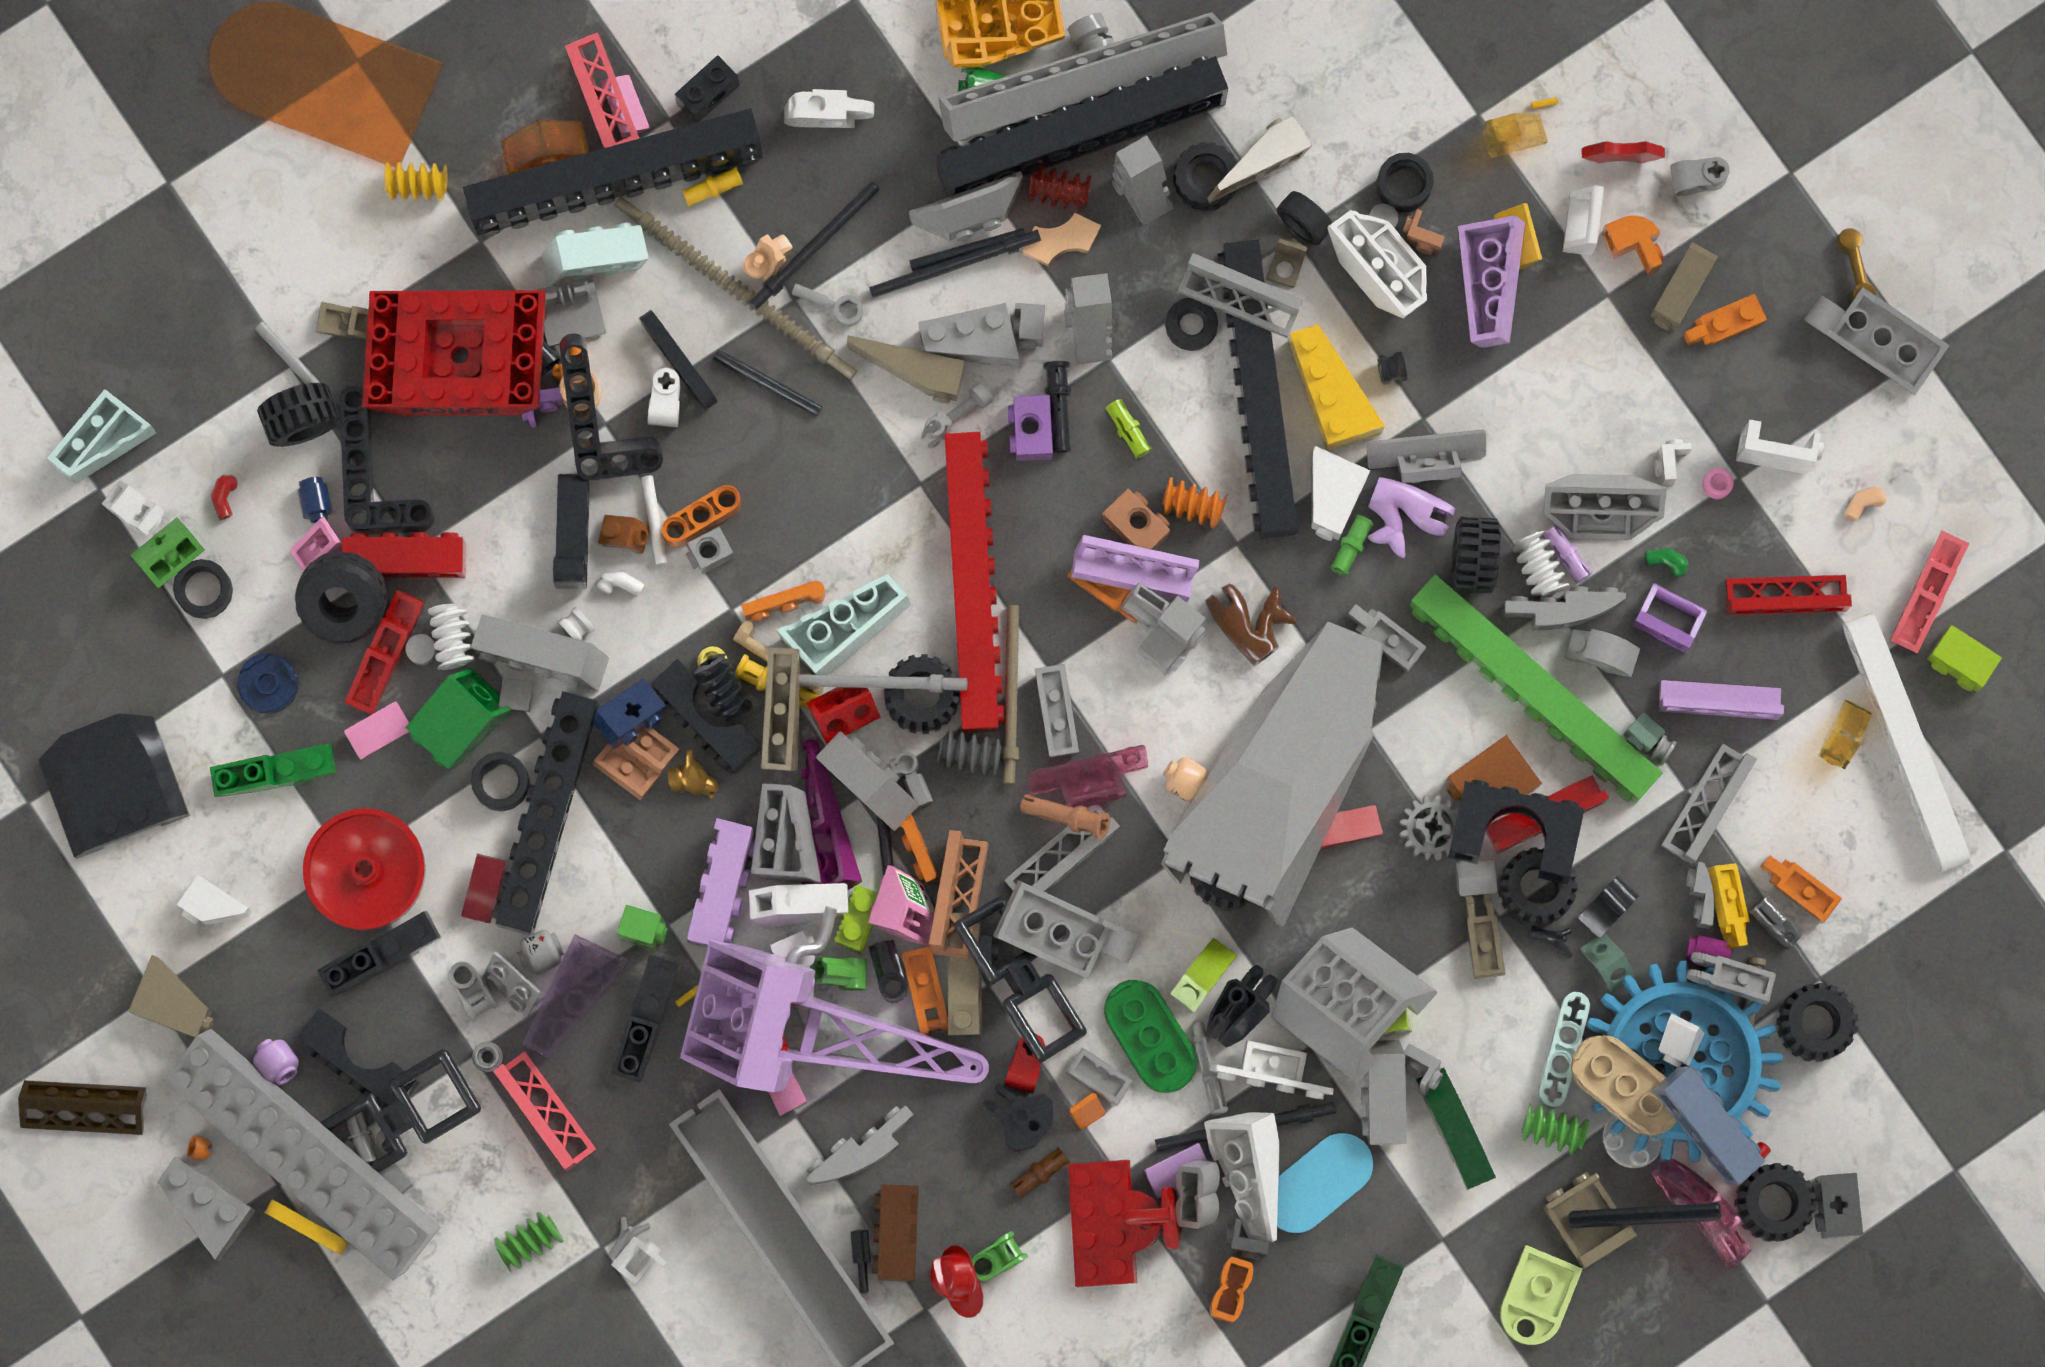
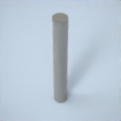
M261 322L255 328L260 336L305 384L320 383L265 322Z

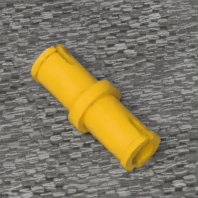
M737 167L715 177L709 175L705 177V181L683 189L682 192L688 206L691 207L711 197H714V199L719 198L720 193L743 185V181Z

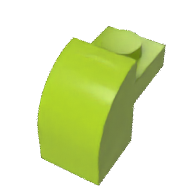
M1213 937L1170 994L1195 1012L1237 958V955Z

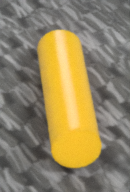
M1553 97L1531 102V108L1537 109L1558 104V99Z
M697 985L675 1001L679 1008L696 996Z

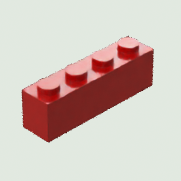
M392 532L381 533L380 537H368L367 533H351L350 537H342V551L352 552L369 560L381 572L383 578H466V542L463 537H459L458 533L444 532L440 534V537H428V533L423 532L411 533L410 537H398L397 533Z

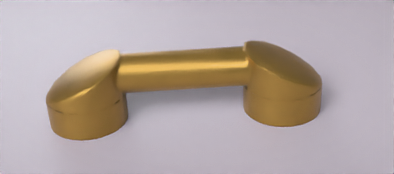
M1848 228L1840 232L1836 243L1839 250L1849 254L1856 287L1850 296L1852 303L1862 287L1875 296L1876 290L1867 281L1859 249L1863 237L1859 231Z

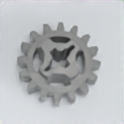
M1438 795L1434 802H1430L1428 796H1424L1423 804L1421 805L1418 801L1414 800L1412 802L1414 810L1406 808L1403 812L1408 817V820L1403 819L1399 822L1400 826L1406 828V830L1399 834L1401 838H1408L1404 845L1405 849L1414 847L1413 856L1416 857L1421 852L1424 854V861L1426 862L1431 855H1434L1436 861L1441 860V853L1443 852L1445 855H1449L1457 820L1456 816L1459 808L1453 811L1449 808L1452 802L1450 800L1445 804H1441V799ZM1430 809L1428 816L1424 819H1414L1418 813ZM1441 812L1449 818L1451 824L1445 823L1441 817ZM1434 818L1435 828L1440 829V831H1436L1430 840L1429 829L1425 828V826H1428ZM1413 833H1418L1420 835V837L1423 840V845H1421L1416 840ZM1441 838H1450L1445 845L1435 848L1436 841Z

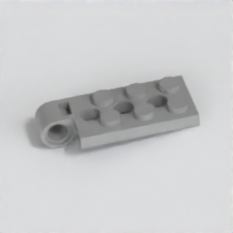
M1863 287L1846 311L1820 295L1804 318L1811 326L1914 395H1916L1950 346ZM1862 312L1866 316L1867 321L1863 328L1855 329L1850 325L1849 317L1852 313ZM1880 328H1885L1891 333V341L1885 346L1878 345L1874 341V333ZM1910 345L1916 350V357L1912 362H1903L1899 358V350L1902 346Z
M1019 880L993 935L998 939L1087 979L1100 951L1128 964L1140 938L1139 935ZM1038 913L1040 916L1039 925L1034 929H1029L1027 926L1029 915ZM1062 924L1066 928V935L1062 940L1056 941L1053 937V930L1056 926ZM1089 936L1092 940V946L1087 952L1082 953L1079 949V942L1082 938Z

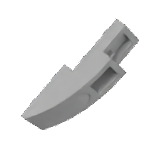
M1575 586L1570 587V591H1565L1562 596V602H1558V598L1543 597L1540 598V602L1528 601V597L1514 596L1510 597V601L1504 602L1502 618L1532 619V631L1568 628L1592 621L1611 612L1625 601L1626 593L1618 592V588L1604 587L1600 588V592L1588 591V587Z
M906 1105L901 1110L896 1106L884 1117L886 1123L877 1130L875 1127H872L861 1137V1140L864 1142L861 1146L852 1137L848 1141L844 1138L840 1139L830 1149L833 1154L824 1162L818 1159L806 1170L810 1174L806 1177V1180L810 1185L841 1180L878 1163L899 1147L898 1142L892 1136L914 1117V1114Z

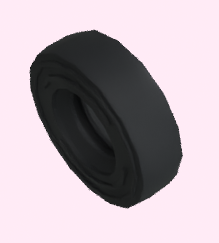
M1189 297L1183 298L1172 305L1167 312L1165 328L1167 336L1174 345L1180 349L1195 351L1203 349L1212 342L1217 334L1219 323L1217 313L1213 307ZM1193 313L1201 317L1203 328L1199 333L1190 335L1181 329L1180 321L1186 314Z

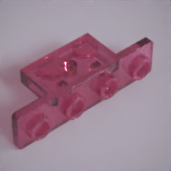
M1139 745L1106 754H1098L1094 757L1077 761H1069L1048 768H1040L1027 773L1030 791L1032 795L1061 789L1065 805L1072 808L1076 806L1088 807L1125 798V788L1120 774L1147 768L1148 759L1145 745Z

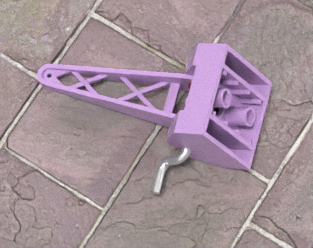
M825 906L819 934L815 942L799 944L793 947L786 957L746 946L709 940L680 1058L735 1086L773 1093L786 1090L787 1082L792 1075L793 1060L966 1083L981 1082L989 1072L987 1060L976 1051L809 996L815 983V970L799 965L797 961L802 956L816 955L827 946L837 912L836 908ZM790 1005L810 1007L800 1048L789 1047L786 1038L783 1036L785 1024L790 1017ZM823 1011L829 1015L849 1039L813 1051ZM839 1017L865 1024L875 1029L855 1036ZM884 1032H890L903 1036L920 1055L899 1063L878 1061L861 1041ZM916 1041L938 1048L925 1052ZM855 1044L868 1059L832 1054V1052ZM951 1051L964 1065L943 1071L934 1062L932 1057ZM925 1060L933 1069L911 1065ZM971 1065H975V1069L971 1070Z

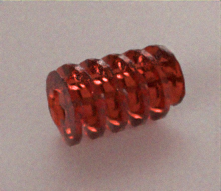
M1041 166L1037 174L1034 173L1033 169L1028 201L1032 203L1035 197L1039 195L1041 205H1044L1048 197H1050L1052 207H1056L1061 199L1064 209H1067L1072 201L1076 211L1080 210L1083 203L1087 209L1092 181L1091 175H1087L1084 182H1081L1080 174L1077 172L1073 179L1069 180L1068 171L1066 170L1058 178L1055 168L1052 169L1049 176H1046L1044 166Z

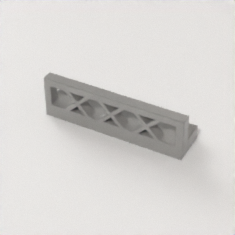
M1192 253L1187 270L1178 288V293L1285 338H1288L1303 302V299L1195 253ZM1193 273L1204 278L1208 288L1196 292L1186 286ZM1210 281H1212V282H1214V283H1217V284L1214 285V286H1212ZM1223 287L1232 290L1235 300L1227 303L1220 302L1214 291ZM1210 293L1212 298L1204 294ZM1238 293L1243 294L1245 296L1239 298ZM1255 299L1259 301L1263 311L1254 315L1246 313L1242 302ZM1238 304L1239 309L1232 306ZM1265 304L1271 306L1272 308L1267 309ZM1278 310L1290 314L1285 329L1273 324L1269 314ZM1265 316L1267 321L1260 319V317Z
M1722 744L1661 847L1691 865L1696 862L1757 758L1748 753L1743 756L1727 745ZM1724 753L1739 762L1734 772L1721 774L1719 761ZM1715 769L1717 776L1710 777ZM1730 777L1726 785H1724L1723 778ZM1718 780L1721 789L1719 797L1706 800L1703 787L1706 782ZM1700 794L1702 801L1695 802ZM1714 803L1713 807L1709 811L1708 804ZM1703 805L1706 815L1704 822L1691 825L1688 812L1692 807ZM1685 819L1686 827L1679 828ZM1699 828L1698 832L1694 837L1692 829ZM1688 830L1691 843L1686 852L1670 842L1676 833Z
M1096 802L1088 808V811L1096 812L1097 814L1104 812ZM1112 817L1108 833L1103 839H1097L1093 834L1084 831L1080 833L1073 832L1067 826L1009 875L1004 882L1014 891L1016 884L1013 881L1021 874H1034L1035 882L1032 887L1047 893L1116 834L1120 829V825ZM1067 835H1081L1080 845L1072 852L1062 851L1063 838ZM1059 843L1058 851L1051 850L1056 844ZM1043 855H1058L1057 865L1050 871L1039 870V859ZM1061 855L1066 856L1063 860H1061ZM1036 862L1035 870H1027ZM1038 875H1044L1038 880Z

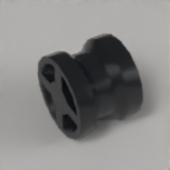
M1401 351L1395 352L1390 357L1384 355L1377 356L1378 371L1383 385L1390 384L1392 380L1407 381L1406 365Z

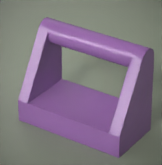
M1653 583L1632 626L1686 653L1701 626L1707 610ZM1654 597L1696 618L1689 634L1646 613Z

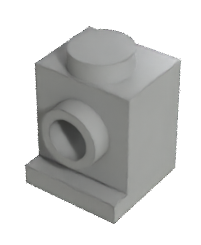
M1015 303V316H1020V318H1014L1013 334L1014 336H1019V349L1035 350L1036 346L1042 347L1045 305Z

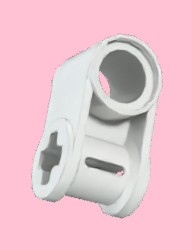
M661 368L654 374L651 398L649 400L648 425L678 427L680 381L677 372L673 369ZM666 377L670 378L671 383H673L669 385L667 390L663 389L662 384H660L664 382Z

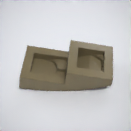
M321 302L315 332L366 341L368 309L357 306L349 308Z

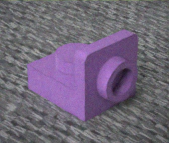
M560 387L540 390L539 409L541 413L556 411L558 409L557 406L564 405L560 394ZM534 410L522 414L523 421L529 420L531 428L537 427Z

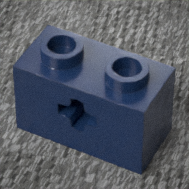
M643 678L597 709L593 724L614 749L622 744L628 746L639 737L641 731L646 728L651 730L662 722L666 705Z

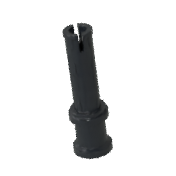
M1069 361L1043 363V369L1046 370L1047 387L1044 389L1046 395H1050L1053 453L1071 452L1067 396L1071 393L1067 376V368L1070 367ZM1056 372H1058L1059 383H1056ZM1057 397H1060L1059 404L1057 403ZM1058 411L1061 412V435L1059 434Z

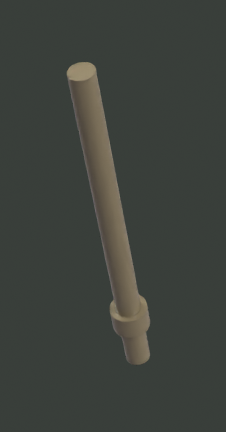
M1018 605L1007 606L1004 747H1001V760L1004 761L1003 784L1006 785L1015 784L1016 761H1019V748L1016 747Z

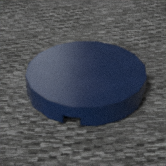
M262 653L252 657L242 666L237 688L241 699L252 710L264 714H274L284 710L293 702L298 692V677L294 667L285 658L275 654Z

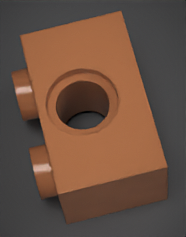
M1127 489L1102 513V520L1128 545L1155 550L1170 535L1169 522L1159 512L1154 514L1147 507L1148 501L1137 491L1133 494ZM1135 516H1140L1145 519L1147 524L1141 529H1136L1131 526L1130 520Z

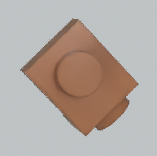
M1417 209L1414 217L1408 215L1402 231L1408 234L1406 243L1415 246V249L1422 254H1439L1445 236L1417 227L1422 214V210Z

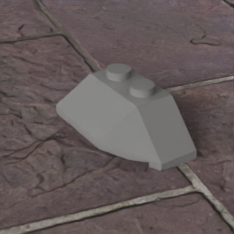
M1019 171L910 210V222L948 241L969 239L974 235L973 232L981 229L985 231L994 230L1000 227L1001 222H1004L1022 186V173Z
M1571 474L1545 484L1543 513L1570 538L1631 540L1649 528L1654 522L1664 518L1666 487L1632 475Z

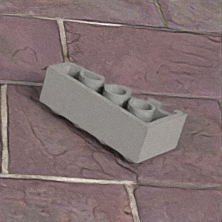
M484 614L481 615L471 645V649L479 654V659L491 664L501 661L506 663L507 667L517 671L527 669L543 678L550 679L553 677L566 684L579 685L595 691H599L609 661V657L592 643Z

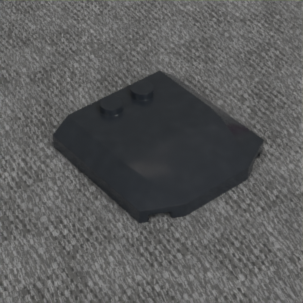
M118 713L61 735L38 760L75 859L102 850L106 845L158 825L164 826L190 816L153 716Z

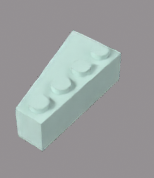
M886 574L858 588L849 596L840 600L836 599L829 603L827 607L813 614L809 613L789 626L785 625L777 629V632L789 649H799V660L813 675H829L911 606L907 594L889 574Z

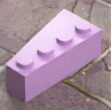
M1517 216L1458 226L1470 340L1480 348L1510 343L1525 222Z
M716 818L714 829L718 831L716 839L709 846L708 869L704 870L700 883V899L697 898L687 935L688 943L708 948L709 940L732 943L735 928L730 927L733 915L738 917L743 899L738 898L741 886H747L750 870L746 869L748 858H753L755 835L752 827Z

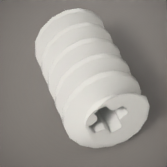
M1545 531L1526 536L1512 547L1513 552H1522L1517 557V562L1527 563L1521 570L1522 574H1532L1526 580L1527 585H1536L1531 590L1532 596L1547 597L1569 586V583L1558 582L1565 575L1564 572L1554 573V569L1560 563L1559 561H1549V558L1555 551L1544 550V547L1550 543V540H1540L1539 537Z
M442 604L429 608L428 613L435 616L430 620V625L436 627L431 632L432 637L439 639L433 644L434 649L441 651L435 656L436 661L442 663L437 669H454L465 666L467 663L475 660L474 656L465 655V652L471 649L472 644L463 643V640L470 637L471 634L461 632V628L469 625V622L459 620V617L466 614L467 610L457 608L456 604Z

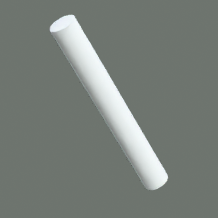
M649 475L641 477L655 564L664 565L667 564V557L653 476Z

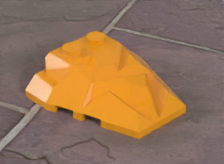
M936 0V13L943 56L945 59H948L949 64L953 68L983 67L1064 40L1065 38L1059 0Z

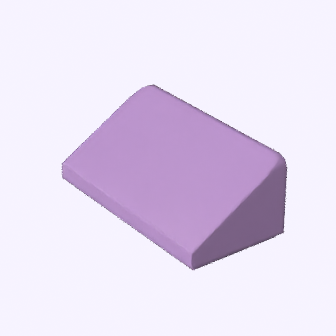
M1199 1143L1143 1171L1157 1199L1161 1197L1164 1187L1177 1189L1176 1176L1181 1165L1195 1160L1207 1161Z

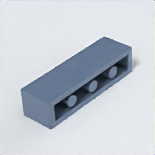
M1691 1066L1676 1068L1653 1092L1727 1185H1741L1765 1162L1760 1155L1761 1149L1752 1139L1744 1135L1741 1131V1123L1725 1111L1722 1107V1099L1715 1092L1707 1088L1703 1083L1705 1081L1703 1075L1696 1068H1691Z

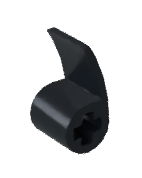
M1617 875L1578 916V919L1600 938L1637 900L1639 895Z

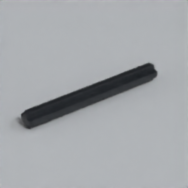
M1719 1203L1580 1210L1571 1211L1568 1220L1571 1228L1717 1221L1721 1218V1206Z

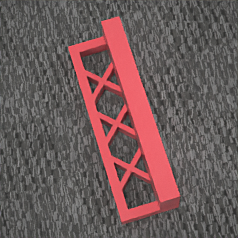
M598 32L566 45V51L604 148L639 139ZM595 43L598 49L594 62L586 60L582 51L583 47ZM601 59L604 64V67L599 65ZM596 69L606 72L609 77L604 89L597 87L594 82L593 76ZM611 85L614 90V93L609 92ZM607 96L617 99L619 103L614 116L606 113L603 105ZM621 113H623L625 120L619 118ZM617 122L628 126L631 137L619 142L617 141L614 133Z
M525 1051L508 1064H502L493 1071L567 1172L597 1150ZM525 1061L531 1070L529 1083L516 1081L509 1071ZM534 1075L539 1080L541 1085L533 1084ZM520 1086L528 1087L527 1095ZM532 1087L547 1091L549 1094L547 1107L533 1105L530 1101ZM552 1100L559 1109L551 1108ZM538 1110L546 1111L545 1120ZM550 1112L561 1113L566 1117L565 1132L555 1131L549 1127ZM570 1124L577 1134L569 1133ZM556 1135L564 1136L563 1144ZM568 1136L581 1138L587 1146V1149L575 1158H572L566 1150Z

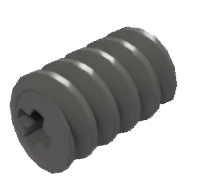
M949 729L946 735L941 738L937 766H940L943 759H946L947 768L951 769L955 761H958L959 770L963 771L967 763H969L971 773H975L980 765L983 775H987L990 769L993 768L996 777L1002 749L1000 739L996 738L992 746H989L987 736H984L980 744H978L976 734H972L967 742L965 741L964 732H960L958 737L953 739L952 730Z

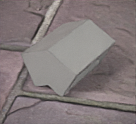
M1138 582L1128 593L1119 608L1151 629L1156 626L1159 618L1167 609L1169 602Z
M1493 859L1480 860L1478 865L1468 862L1456 863L1455 876L1459 896L1497 893V879Z

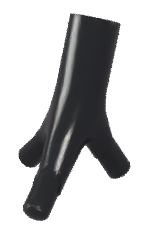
M1532 926L1529 938L1547 942L1564 952L1567 958L1573 956L1569 948L1563 943L1567 940L1565 936L1572 933L1571 928L1562 931H1549Z

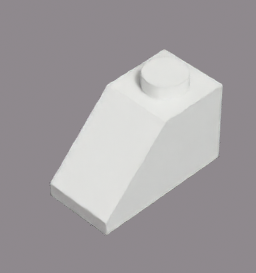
M199 875L196 876L177 903L183 909L181 916L195 925L198 921L209 925L249 917L252 912L249 908Z
M1671 1014L1658 1049L1661 1054L1665 1055L1663 1061L1675 1067H1680L1681 1063L1689 1066L1705 1033L1700 1027Z

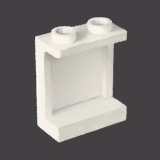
M1749 420L1740 433L1736 461L1807 474L1812 466H1816L1817 460L1822 458L1824 443L1819 442L1821 433L1814 432L1805 444V448L1759 439L1761 421Z

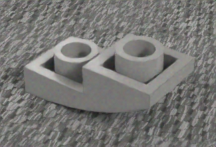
M1698 862L1694 865V869L1689 868L1686 886L1691 887L1689 895L1701 897V901L1696 900L1693 911V918L1698 919L1696 927L1709 929L1713 926L1714 918L1713 888L1705 863Z

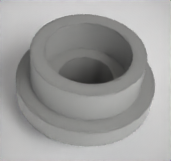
M482 1042L475 1047L472 1053V1061L478 1070L493 1072L502 1064L503 1053L495 1043ZM485 1052L493 1054V1060L489 1063H485L482 1060Z

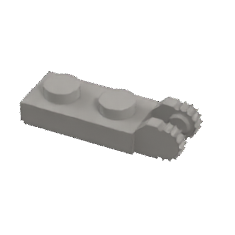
M1700 952L1692 953V962L1704 967H1713L1711 975L1699 970H1688L1686 978L1690 981L1709 985L1708 987L1765 1005L1769 1003L1776 978L1775 973L1722 956L1714 957Z

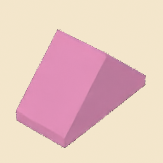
M323 517L290 549V552L304 571L319 556L333 553L334 551H342V544Z

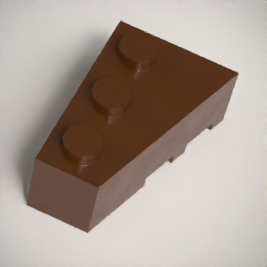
M881 1184V1193H875V1212H880V1224H874L873 1243H879V1254L872 1257V1273L878 1274V1281L915 1282L918 1186Z

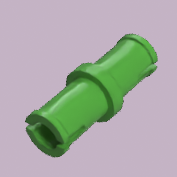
M1356 515L1347 536L1342 538L1340 542L1341 548L1333 564L1330 566L1337 574L1347 576L1357 554L1362 553L1364 549L1362 544L1374 524L1370 519Z

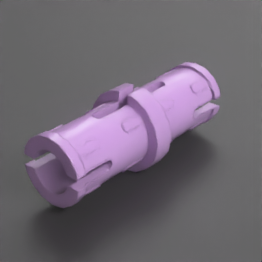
M1555 525L1542 535L1544 539L1550 540L1549 546L1555 551L1556 560L1563 564L1576 584L1592 574V571L1577 553L1578 548L1575 545H1571L1559 527Z

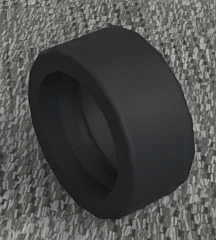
M1409 152L1397 153L1389 157L1381 165L1376 180L1377 193L1381 201L1394 207L1399 212H1409L1420 208L1429 199L1434 184L1433 172L1429 164L1420 156ZM1399 166L1414 168L1422 178L1421 191L1410 199L1396 197L1388 187L1387 179L1389 174Z
M1297 191L1290 192L1277 207V214L1281 220L1306 242L1319 245L1329 234L1328 226L1333 223L1330 217L1314 201Z
M199 559L191 561L177 573L174 578L173 592L175 600L186 613L195 618L207 619L216 617L227 608L232 599L233 587L230 577L220 565L211 560ZM199 572H209L215 575L221 586L220 595L217 600L207 606H197L191 603L185 592L186 583L189 578Z
M495 752L487 754L477 762L472 770L471 786L473 793L480 803L490 810L503 812L514 809L527 796L530 785L528 771L520 759L510 753ZM494 765H508L517 774V789L508 798H492L487 795L483 788V776Z

